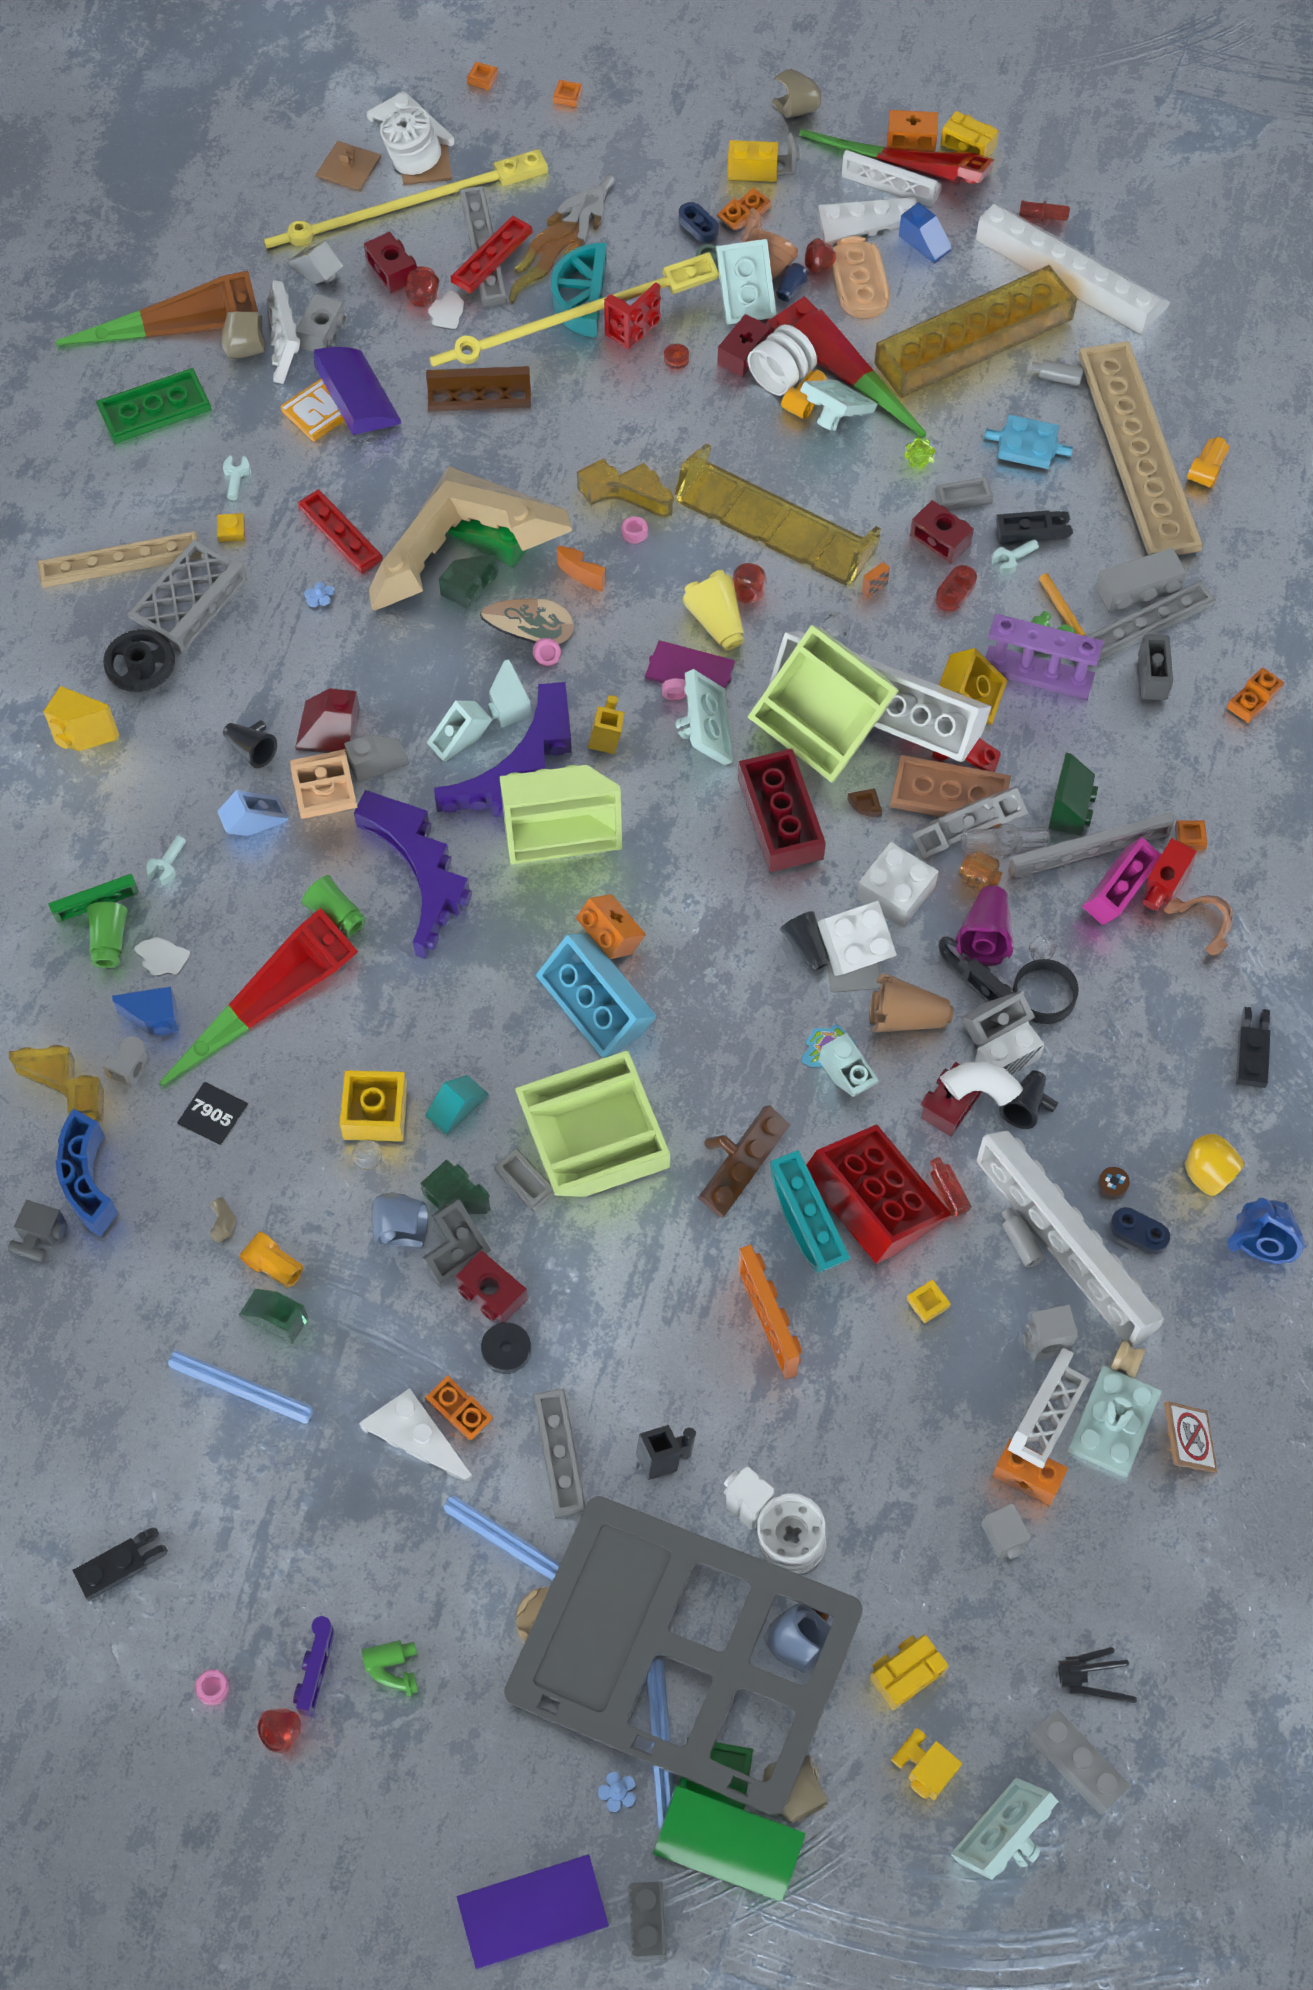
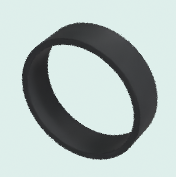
M1050 959L1031 961L1024 965L1017 973L1012 990L1014 993L1018 992V982L1023 976L1032 971L1049 970L1061 975L1072 989L1073 1000L1070 1005L1056 1013H1041L1031 1009L1035 1018L1030 1020L1040 1024L1057 1023L1065 1019L1074 1009L1079 992L1077 979L1067 966L1058 961Z

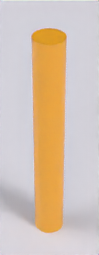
M1049 574L1041 575L1039 581L1065 623L1075 630V634L1086 636Z

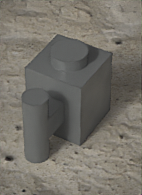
M26 1199L14 1224L16 1232L24 1241L20 1243L11 1240L8 1245V1252L44 1262L47 1257V1251L39 1249V1244L54 1248L58 1239L61 1240L66 1232L67 1223L61 1211Z

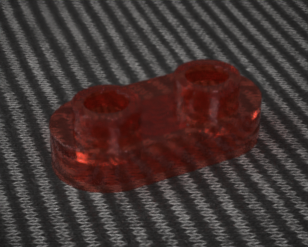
M959 565L953 568L937 589L936 605L941 610L947 612L959 609L976 586V571L967 565Z

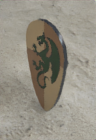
M530 598L500 601L483 608L480 613L481 619L492 628L532 643H536L542 638H551L560 646L569 640L574 629V623L568 611L558 603L547 599Z

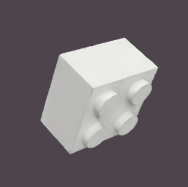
M890 842L858 882L856 899L865 905L879 900L883 915L904 928L935 889L939 871Z
M879 900L816 921L835 976L897 956Z

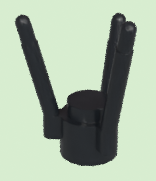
M1113 1647L1079 1656L1065 1657V1660H1058L1061 1688L1069 1687L1070 1694L1082 1693L1131 1703L1137 1702V1697L1082 1686V1683H1088V1672L1129 1666L1130 1662L1128 1660L1086 1664V1661L1113 1654L1115 1652Z

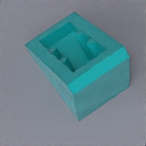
M468 1075L443 1083L425 1116L444 1134L448 1135L489 1094Z

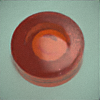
M677 343L667 346L664 350L665 364L671 369L686 367L689 363L688 348Z

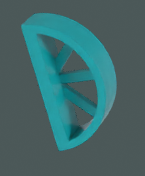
M593 243L578 247L564 255L556 264L551 276L552 306L555 314L578 307L587 300L592 302L602 298L607 265V243ZM580 271L588 280L568 278L575 272ZM561 288L587 289L568 302H565L559 293ZM601 310L566 321L563 324L578 334L597 338Z
M796 1150L770 1162L771 1176L782 1213L799 1250L811 1268L817 1273H822L850 1261L851 1258L800 1151Z

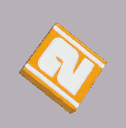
M319 379L280 406L281 412L313 442L345 421L322 379Z

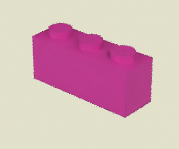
M1143 837L1127 846L1082 905V908L1102 925L1118 917L1151 873L1161 853Z

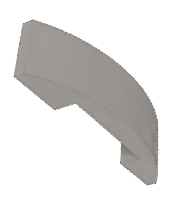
M1016 786L984 797L945 814L913 831L912 835L922 858L925 859L948 849L949 845L996 824H1005L1027 814L1028 811Z

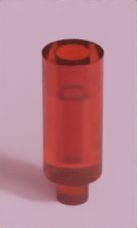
M941 1157L932 1159L930 1164L933 1171L930 1175L951 1215L956 1217L969 1211L972 1206L950 1164H944Z

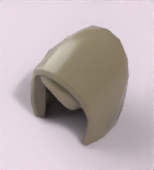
M793 69L785 70L775 76V80L780 81L786 87L788 93L783 97L774 98L772 104L786 118L808 114L816 111L821 106V91L813 79Z
M227 312L222 329L221 344L229 358H247L265 352L266 340L262 334V315L258 314V312Z
M807 1754L788 1804L781 1813L789 1824L800 1821L828 1806V1799L818 1782V1766L810 1754ZM777 1762L769 1764L764 1769L762 1782L770 1780Z

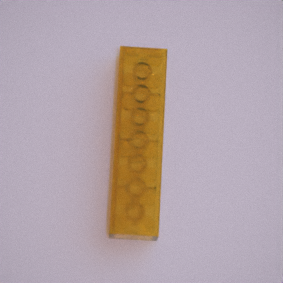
M1047 265L877 342L874 364L900 398H903L1073 320L1077 298L1052 267Z

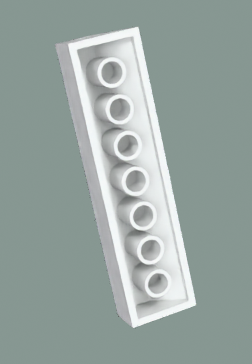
M993 204L979 218L976 235L977 241L1140 335L1151 326L1170 304V301L1002 206Z
M801 631L784 633L769 684L776 677L805 633ZM855 653L887 677L899 690L874 727L960 762L965 760L982 735L992 706Z
M1009 1131L992 1133L983 1137L976 1162L1019 1215L1023 1216L1028 1226L1122 1340L1127 1341L1130 1347H1135L1159 1330L1164 1321L1159 1306L1146 1298L1142 1293L1143 1290L1139 1282L1135 1278L1129 1277L1122 1269L1123 1265L1120 1259L1115 1254H1110L1103 1246L1100 1235L1095 1230H1090L1083 1222L1084 1219L1081 1212L1075 1206L1071 1207L1064 1199V1193L1056 1183L1052 1184L1045 1176L1042 1165L1037 1160L1033 1161L1026 1153L1023 1142L1017 1137L1014 1138Z

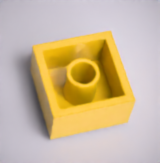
M345 1070L339 1124L343 1140L403 1141L408 1091L405 1072Z

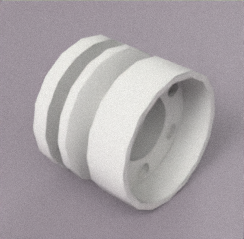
M404 106L390 112L384 118L380 126V134L396 170L408 175L421 174L431 169L438 162L441 156V145L434 132L431 120L424 109L418 106Z
M786 324L775 329L774 333H771L765 341L758 344L748 355V366L756 381L768 392L779 396L784 395L790 387H794L798 380L804 378L817 364V355L808 338L797 328Z
M800 1494L780 1495L771 1499L763 1507L757 1520V1535L764 1559L771 1564L799 1575L812 1570L822 1560L827 1549L826 1524L821 1509L811 1499ZM787 1535L798 1536L799 1541L794 1544L792 1540L787 1539Z

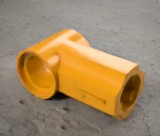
M820 370L810 371L796 388L790 387L782 399L781 407L803 420L808 418L815 404L808 401V396L800 392L806 381L828 380L825 374Z
M1218 436L1216 438H1209L1200 457L1194 459L1187 479L1212 489L1220 473L1221 465L1230 449L1225 439Z
M258 1231L239 1254L240 1259L251 1269L259 1273L263 1271L287 1289L296 1284L304 1270L302 1264L280 1250L279 1245L261 1231Z

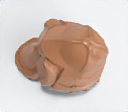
M752 207L749 210L750 215L746 231L741 241L750 242L767 239L773 279L796 260L798 248L783 237L762 230L761 215Z

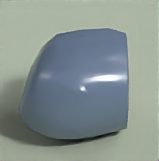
M394 1192L376 1196L372 1203L371 1215L374 1241L383 1245L423 1247L428 1225L426 1203L405 1194Z
M798 1603L780 1614L769 1625L764 1639L770 1652L777 1660L801 1673H805L817 1663L831 1626L813 1609Z

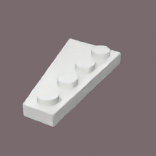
M908 197L819 205L818 215L825 249L832 248L834 243L849 236L867 234L870 237L877 235L879 230L887 228L891 231L900 228L901 215L917 203V198Z
M273 280L267 298L268 324L271 327L270 345L274 346L272 365L277 366L273 379L276 383L284 384L293 355L299 350L300 339L296 336V324L292 320V308H289V295L285 292L283 282Z

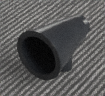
M261 720L250 727L229 723L223 729V736L254 768H262L269 764L277 751L276 737L263 732L266 730V725Z
M809 911L785 923L780 928V931L814 971H817L827 966L829 961L827 960L826 948L816 922L815 912Z
M1032 1070L1020 1082L1023 1091L1011 1102L999 1106L1000 1115L1010 1125L1020 1129H1031L1037 1124L1040 1106L1051 1112L1058 1106L1059 1102L1044 1093L1046 1076L1042 1072Z

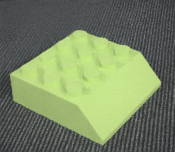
M811 625L748 715V718L786 748H793L795 755L831 783H834L899 690L887 677L825 630Z
M568 765L565 768L539 769L536 772H515L506 776H500L510 865L622 849L620 785L590 766Z
M628 1050L515 1088L555 1195L586 1197L670 1168V1152Z

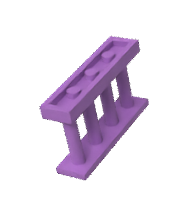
M995 613L988 639L996 640L997 644L996 647L989 645L985 658L1007 680L1088 700L1095 672L1087 670L1088 665L1097 666L1104 641ZM1008 644L1024 647L1023 654L1007 650ZM1039 651L1051 654L1050 660L1034 657V652ZM1061 658L1078 661L1077 667L1061 664Z

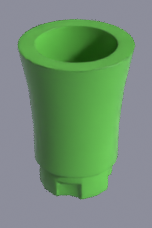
M325 875L315 881L302 898L301 904L314 913L321 908L346 938H351L365 924L366 917L360 913L359 908L339 889L330 875Z
M97 902L87 907L90 932L89 953L91 954V962L95 967L114 968L120 964L124 926L128 909L124 905L114 902Z

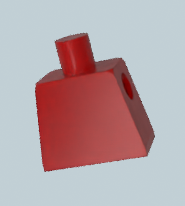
M1173 838L1170 839L1148 877L1145 892L1148 894L1143 900L1145 906L1157 911L1162 902L1168 904L1176 897L1192 871L1197 854L1196 850Z

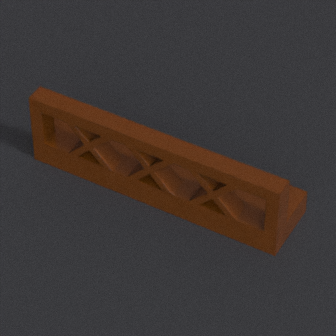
M529 366L426 370L428 411L531 407ZM525 391L526 399H514L510 396L514 392ZM488 393L500 395L496 400H488L485 397ZM463 394L474 396L470 401H463L459 398ZM433 395H446L448 399L444 402H433Z

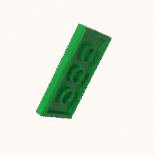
M193 368L96 401L114 444L212 410L211 404Z

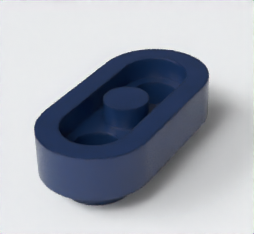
M687 202L680 206L678 215L680 224L698 241L709 243L717 239L719 224L702 206L694 202Z
M1123 1207L1118 1209L1110 1221V1229L1117 1238L1146 1253H1162L1169 1244L1170 1232L1165 1225L1132 1208ZM1128 1218L1132 1221V1224L1126 1225L1122 1219ZM1155 1232L1159 1234L1160 1238L1154 1239L1150 1233Z

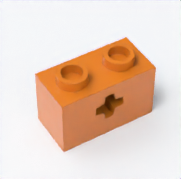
M889 110L887 147L935 152L938 135V112Z
M612 894L589 898L576 917V920L609 959L632 955L646 936L645 932Z
M1009 1439L992 1477L1050 1506L1068 1467L1048 1458L1044 1467L1040 1468L1009 1451L1008 1448L1012 1439Z

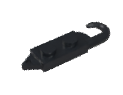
M942 937L939 940L938 948L942 958L986 1002L1014 993L1010 986L1003 984L993 975L988 966L981 964L976 958L965 957L960 960L948 947V944L953 947L958 945L953 938Z

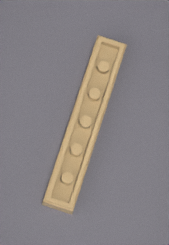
M196 531L40 560L37 561L42 588L170 564L179 557L193 540L198 541ZM195 551L189 560L201 558V553Z

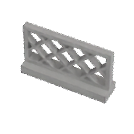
M193 540L127 613L128 617L146 629L163 635L172 643L173 649L182 654L247 580L245 565L236 558L232 562L198 541ZM195 551L205 555V560L190 562L189 558ZM223 565L226 567L223 573L211 575L210 566ZM207 567V576L192 578L191 569ZM188 570V579L173 581V575L176 572ZM209 582L210 587L206 592H194L193 585ZM190 586L191 594L175 595V588ZM171 589L172 597L156 598V594L160 590ZM193 601V606L190 610L178 612L177 603ZM174 604L175 613L159 615L158 606ZM155 608L156 616L142 617L139 615L143 609ZM176 620L177 625L170 632L161 628L160 622Z

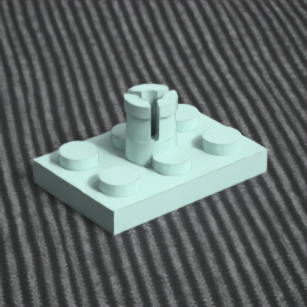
M767 239L716 246L726 325L738 323L744 314L757 320L776 316Z
M837 380L806 381L800 392L808 396L807 400L811 403L824 405L817 423L832 431L837 429L838 422L843 416H863V414L874 413L878 403Z
M690 670L685 673V693L688 699L687 716L676 719V729L684 727V730L678 732L682 739L690 738L691 744L695 749L725 766L733 762L725 688L698 671Z
M1103 1365L1067 1452L1127 1478L1162 1390Z
M1015 1778L952 1851L951 1855L959 1864L991 1880L1004 1871L1011 1857L1014 1858L1019 1867L1029 1866L1024 1856L1026 1855L1031 1863H1033L1040 1853V1848L1029 1836L1040 1823L1048 1819L1051 1810L1059 1801L1051 1792Z

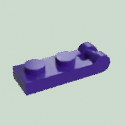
M324 1616L316 1617L312 1622L311 1628L315 1634L312 1650H307L304 1655L302 1670L306 1671L303 1683L297 1684L293 1697V1703L297 1704L296 1709L301 1715L313 1717L335 1636L330 1620Z

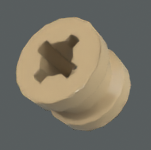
M1122 1340L1112 1362L1111 1369L1116 1371L1121 1369L1126 1371L1129 1377L1135 1378L1146 1350L1141 1347L1137 1349L1130 1347L1127 1341Z

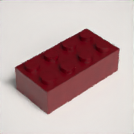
M793 748L738 761V782L769 873L824 860L826 842Z

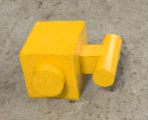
M615 695L608 696L605 707L597 706L589 736V749L615 754L625 712L616 710L618 698Z
M916 1728L892 1757L891 1761L899 1768H902L909 1759L916 1764L908 1777L912 1781L910 1786L924 1799H927L929 1796L935 1801L963 1763L937 1741L926 1753L919 1746L927 1736L920 1729Z

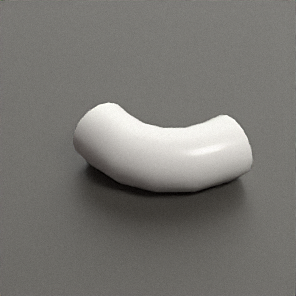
M986 1061L965 1062L940 1076L945 1087L957 1100H960L972 1091H983L994 1098L999 1106L1011 1102L1023 1091V1087L1018 1080L1006 1069Z

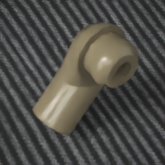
M223 1197L217 1198L210 1205L218 1217L214 1228L210 1230V1236L215 1242L219 1243L231 1236L236 1225V1217Z

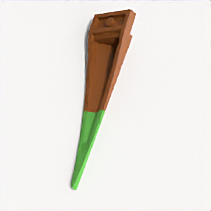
M247 270L223 275L149 307L58 339L55 343L57 345L222 331L227 312H258L249 272Z

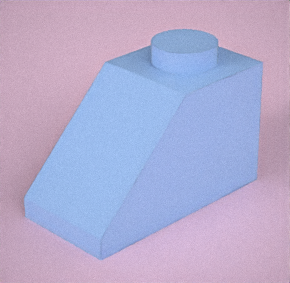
M236 790L217 811L228 834L243 836L254 835L285 823L289 819L280 797Z

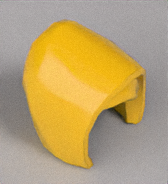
M1206 1134L1195 1139L1191 1144L1185 1168L1187 1175L1195 1186L1205 1194L1213 1197L1221 1192L1240 1173L1246 1163L1228 1140L1217 1134Z

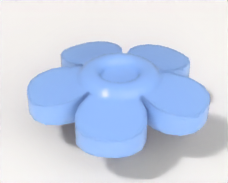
M318 582L314 585V589L308 588L304 595L308 599L307 604L310 607L318 606L319 602L321 606H326L331 602L330 597L335 594L333 586L326 587L324 582Z
M617 1772L609 1773L606 1776V1782L609 1786L601 1785L598 1788L599 1798L601 1800H608L607 1809L614 1813L621 1809V1802L625 1807H632L636 1797L629 1791L635 1788L634 1779L631 1776H625L620 1783V1775Z

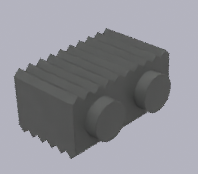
M1145 635L1142 638L1137 655L1139 657L1138 670H1140L1141 698L1145 700H1166L1169 698L1173 683L1170 637L1168 635Z
M663 1882L631 1883L628 1886V1895L630 1900L632 1959L634 1961L666 1959Z

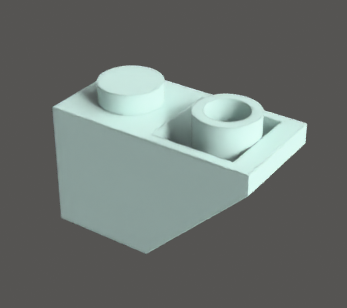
M847 1033L822 1046L819 1056L820 1063L833 1083L854 1097L879 1082Z

